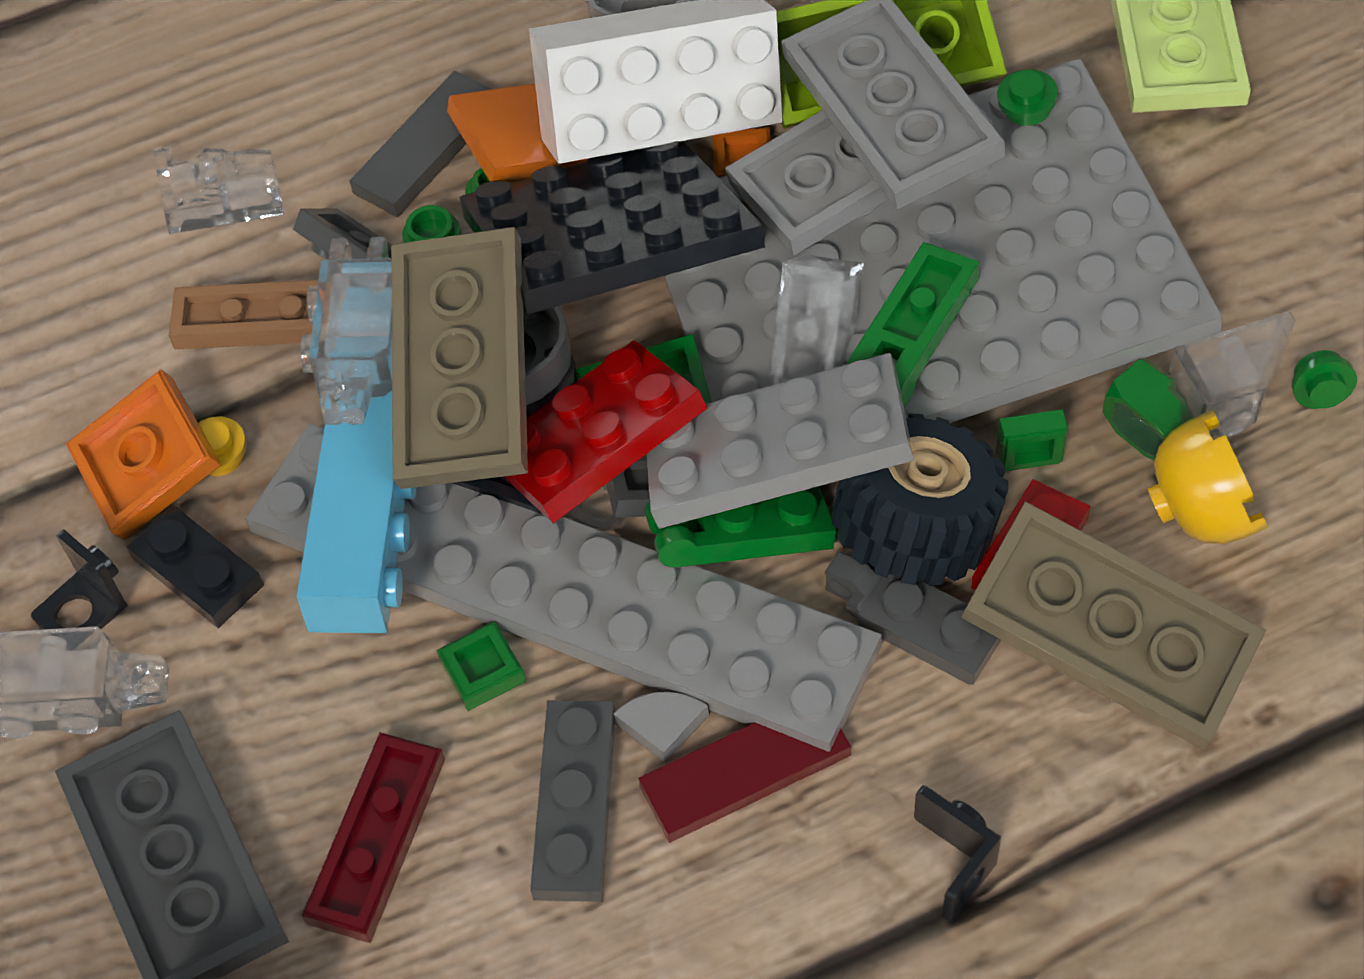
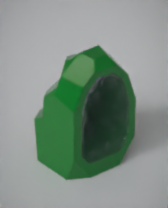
M1141 358L1112 382L1105 395L1102 410L1114 431L1142 455L1153 461L1155 460L1159 445L1167 435L1181 424L1192 419L1186 405L1187 398L1176 389L1175 378L1150 360Z

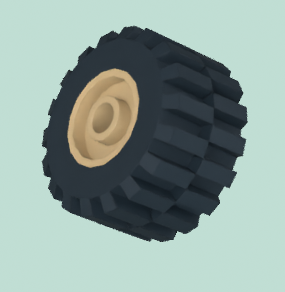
M909 413L906 422L914 461L839 480L832 507H834L831 515L832 525L839 529L837 538L842 546L853 548L852 557L861 565L865 563L873 565L875 567L874 573L885 578L889 574L900 577L901 583L915 585L916 580H925L929 586L942 585L945 577L953 581L966 577L968 569L975 570L987 553L1008 493V480L1003 478L1006 469L1001 460L992 458L994 452L992 447L986 441L975 440L973 438L975 433L964 426L956 428L949 425L950 420L936 417V420L926 419L923 414Z

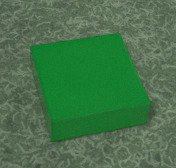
M1063 409L999 419L996 456L997 459L1002 461L1006 471L1060 464L1063 461L1068 430Z
M495 621L436 650L444 670L467 711L527 682L521 665Z

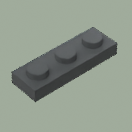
M547 700L530 887L533 901L603 902L615 734L613 713L616 711L614 701Z

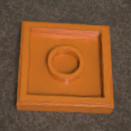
M535 83L449 95L447 112L490 182L522 180L532 177L535 171L544 167L561 166L566 168L588 162L589 158L558 164L543 143Z
M161 369L66 443L111 533L123 540L131 536L221 466L174 379Z

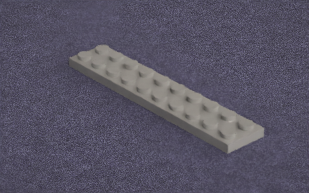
M310 423L307 425L245 518L252 533L304 552L324 428ZM452 483L417 487L415 498L405 499L403 513H408L410 542L407 552H398L396 568H401L404 592L487 624L495 621L499 629L659 691L681 693L694 697L708 705V710L747 725L756 722L830 752L840 728L843 729L881 649L882 634L695 565L667 567L659 561L657 551L565 517H561L555 523H552L543 514Z

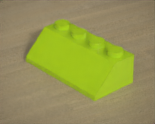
M825 0L776 11L783 121L781 125L783 128L797 126L823 109L784 58L781 41L866 0ZM892 0L961 87L1006 76L1007 72L987 0Z

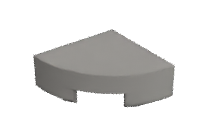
M656 692L642 695L627 702L614 712L613 716L618 727L665 763L709 717L708 705L694 697L675 692Z

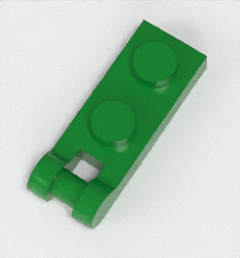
M923 242L846 365L891 353L892 358L897 360L895 368L903 406L905 407L913 395L917 379L979 280L980 262Z
M819 487L809 488L660 529L651 513L650 502L645 508L649 529L654 534H657L654 544L659 561L667 567H685L834 549L836 529L832 525L830 513Z

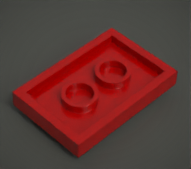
M633 340L622 349L612 352L603 363L573 385L560 390L551 401L526 418L528 473L504 477L552 523H555L708 408L696 387Z

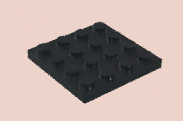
M675 141L622 153L592 157L588 159V162L566 168L548 166L535 171L532 177L511 183L504 181L488 182L479 186L474 193L459 196L463 217L473 233L515 227L521 238V293L523 309L527 315L765 248L762 224L684 141Z

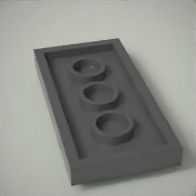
M180 710L55 770L143 979H218L289 942L187 721Z

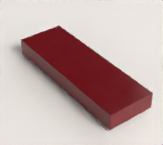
M755 722L639 777V786L668 842L671 843L851 756L852 747L841 728L830 752Z
M379 732L302 913V917L307 925L371 943L444 764L445 757L442 749Z

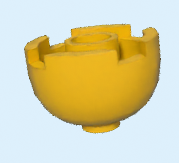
M1213 409L1181 424L1172 430L1162 441L1154 460L1158 484L1147 488L1163 524L1176 519L1178 525L1188 537L1202 543L1226 544L1247 538L1267 529L1268 526L1261 512L1250 517L1247 515L1242 503L1255 501L1254 495L1226 435L1213 440L1209 431L1220 427Z

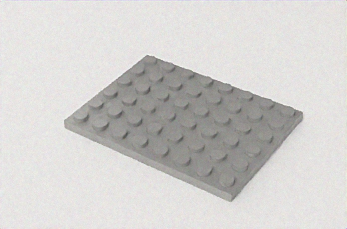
M1080 58L1042 70V72L1054 79L1057 85L1058 98L1050 115L1036 125H1018L1006 117L1005 113L999 108L997 101L999 85L968 95L992 119V126L1004 140L1005 158L898 210L888 199L795 256L791 254L729 184L728 177L719 178L762 224L765 248L663 276L684 335L693 334L711 399L714 402L732 395H740L787 382L794 378L805 377L846 365L923 242L979 261V280L917 379L913 395L904 407L906 418H908L909 413L923 414L926 419L936 420V417L950 420L949 423L1222 332L1223 317Z

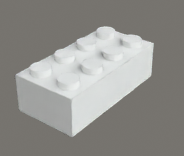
M693 0L529 28L541 139L558 164L783 122L776 9L765 0Z

